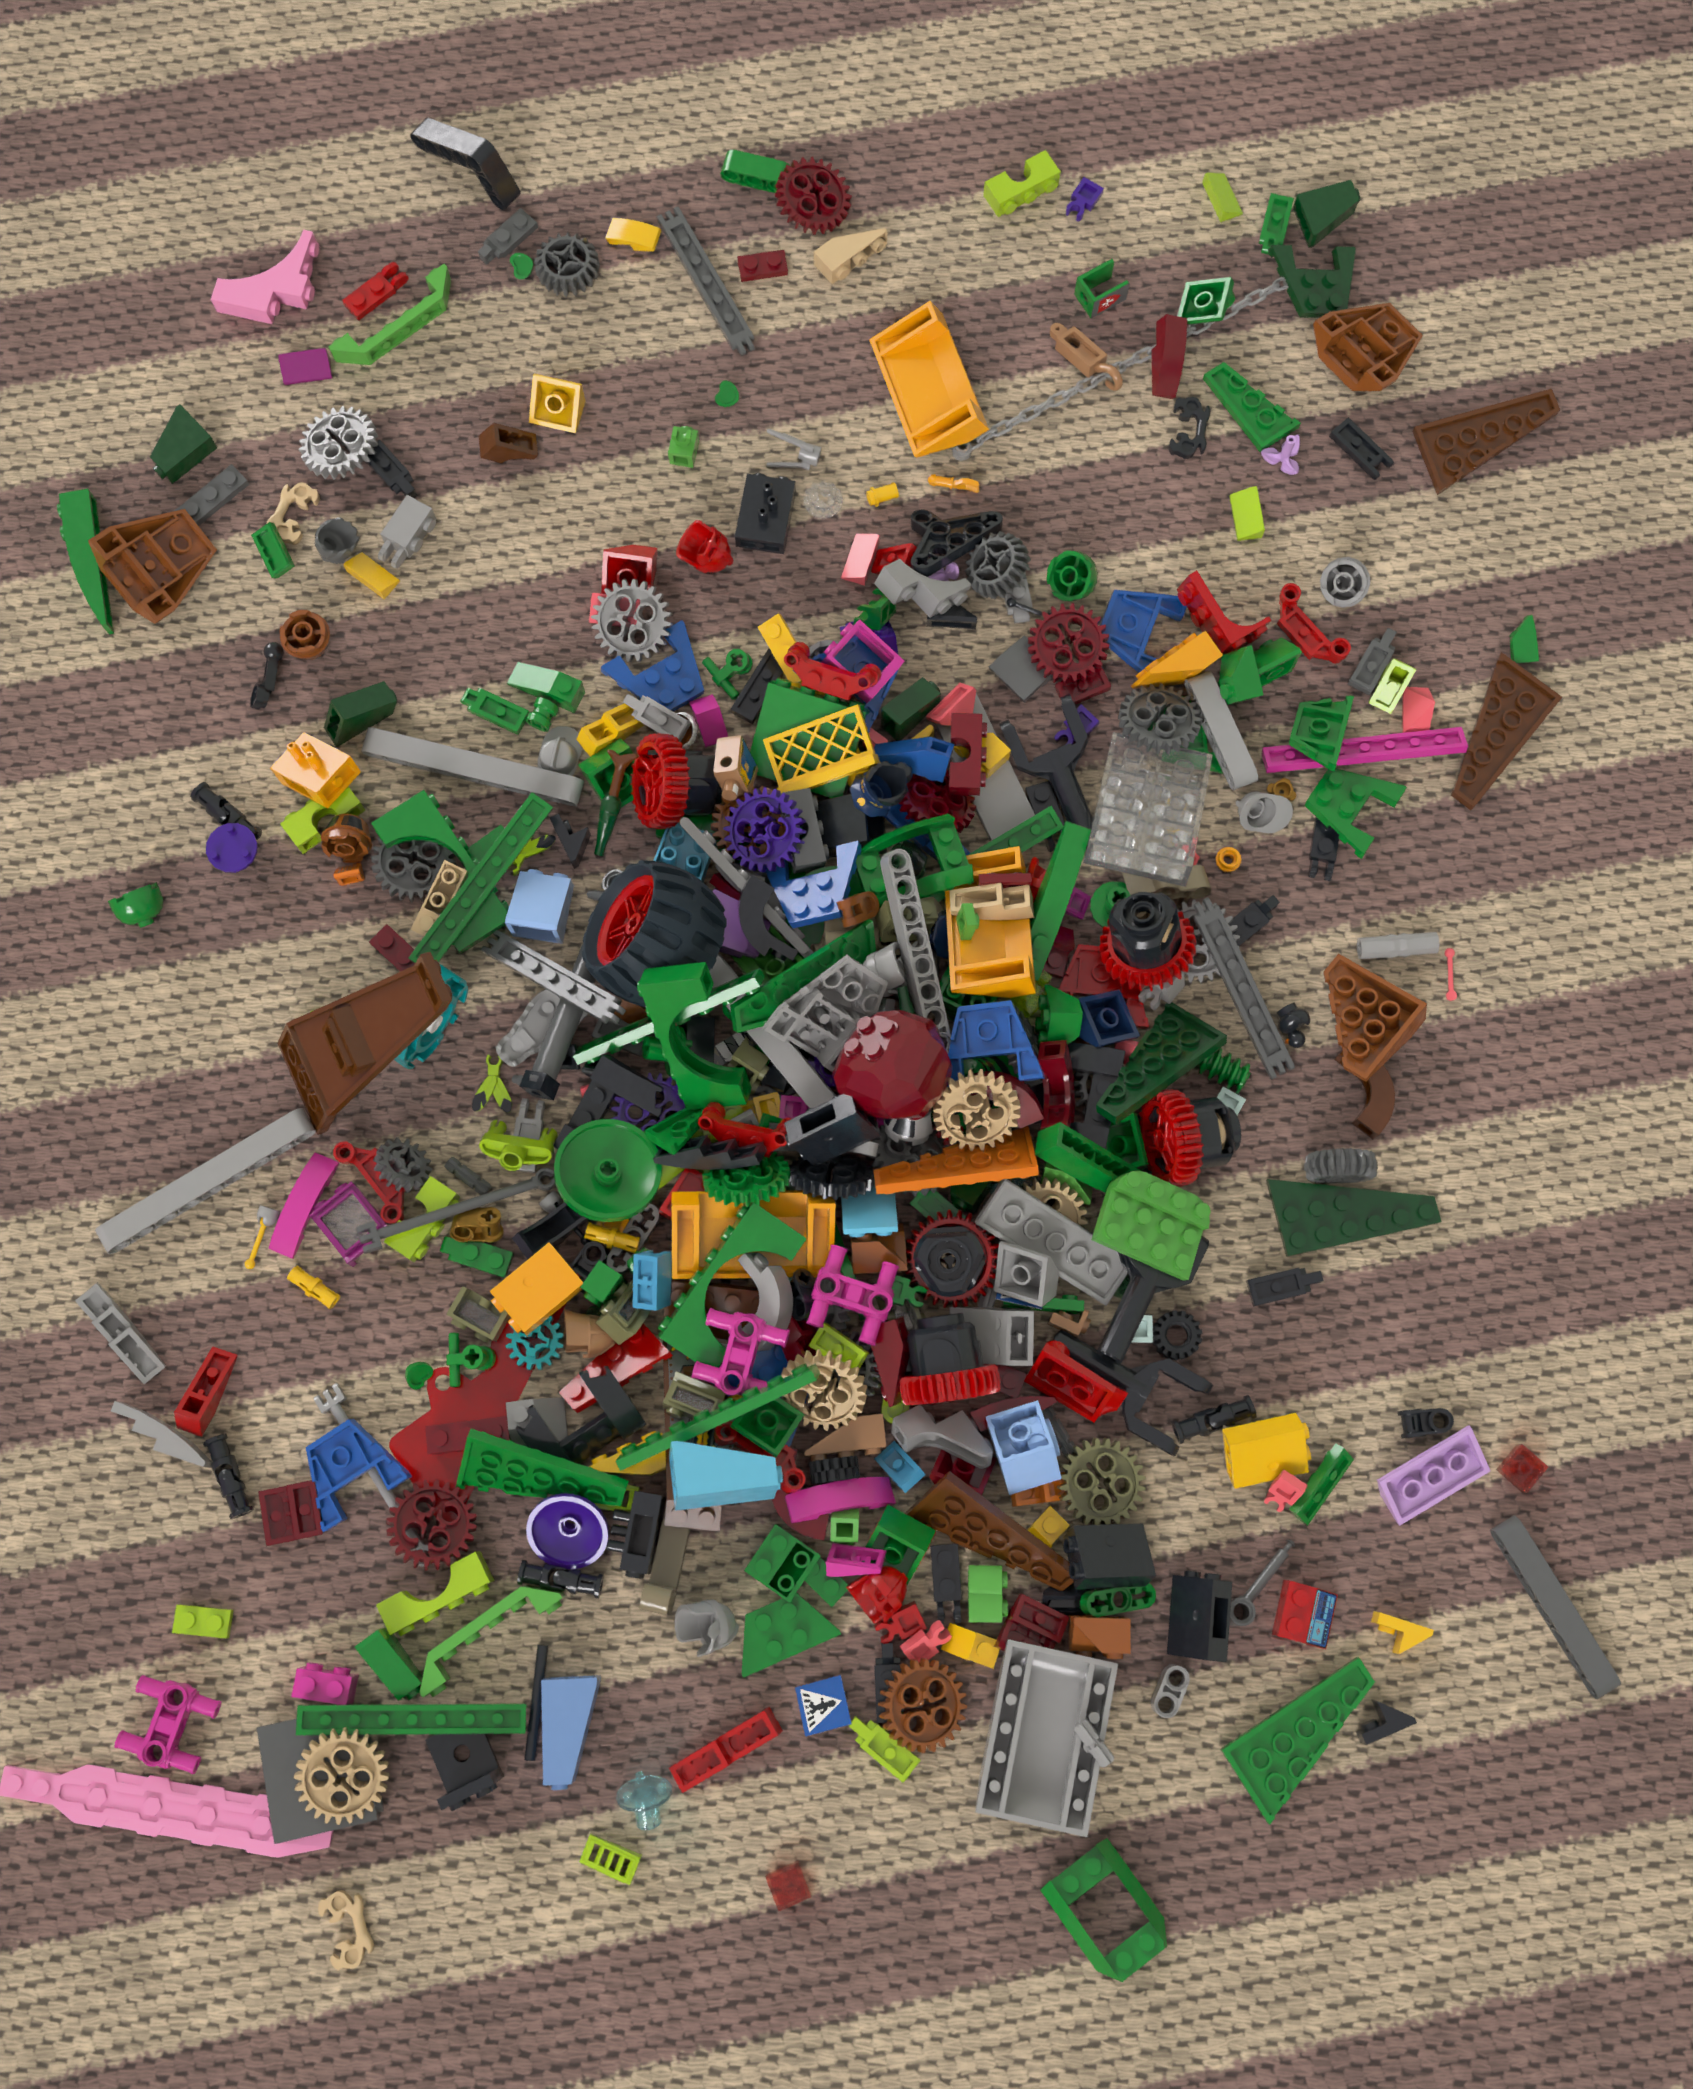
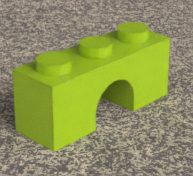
M1044 150L1025 160L1024 176L1027 180L1022 182L1013 181L1004 171L985 181L983 196L997 217L1003 214H1011L1018 206L1033 202L1037 196L1045 192L1050 193L1054 191L1059 185L1061 171L1047 151Z
M348 786L329 808L310 799L299 811L288 814L280 825L302 854H304L321 842L318 823L322 817L339 814L358 816L366 810Z
M430 1176L415 1198L425 1205L428 1213L459 1203L460 1196ZM445 1218L387 1237L384 1243L413 1262L417 1258L420 1260L429 1249L427 1244L433 1236L436 1238L442 1232L445 1226L443 1224Z

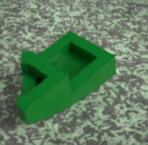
M1527 615L1519 627L1509 635L1511 637V659L1516 663L1539 661L1537 634L1533 615Z

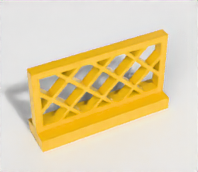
M858 704L763 739L779 786L777 790H780L781 793L806 788L811 790L869 769L875 764L880 763L878 754H875ZM855 712L858 721L854 731L842 726L845 716ZM839 718L838 723L832 721ZM826 722L836 726L830 740L818 734L822 724ZM816 727L814 732L808 730L810 728ZM859 728L861 730L862 735L858 734ZM839 729L852 734L846 748L834 742ZM802 731L812 735L806 748L794 743L798 733ZM792 735L791 740L786 739V737ZM856 736L864 740L867 751L857 754L850 750ZM816 737L828 743L822 756L810 751ZM778 740L788 743L783 757L774 753L771 743ZM832 745L844 751L840 761L835 763L826 759ZM792 746L804 751L798 765L787 760ZM848 753L854 755V756H851V757L846 758V756H847ZM808 754L820 759L816 770L809 771L803 768ZM824 762L829 764L827 766L822 767ZM784 763L797 768L793 777L786 781L783 780L781 774ZM800 771L805 772V774L799 775Z

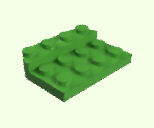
M1131 1171L1119 1176L1109 1184L1091 1240L1185 1281L1189 1280L1202 1232L1205 1229H1209L1211 1210L1208 1204L1204 1203L1193 1193L1149 1173Z

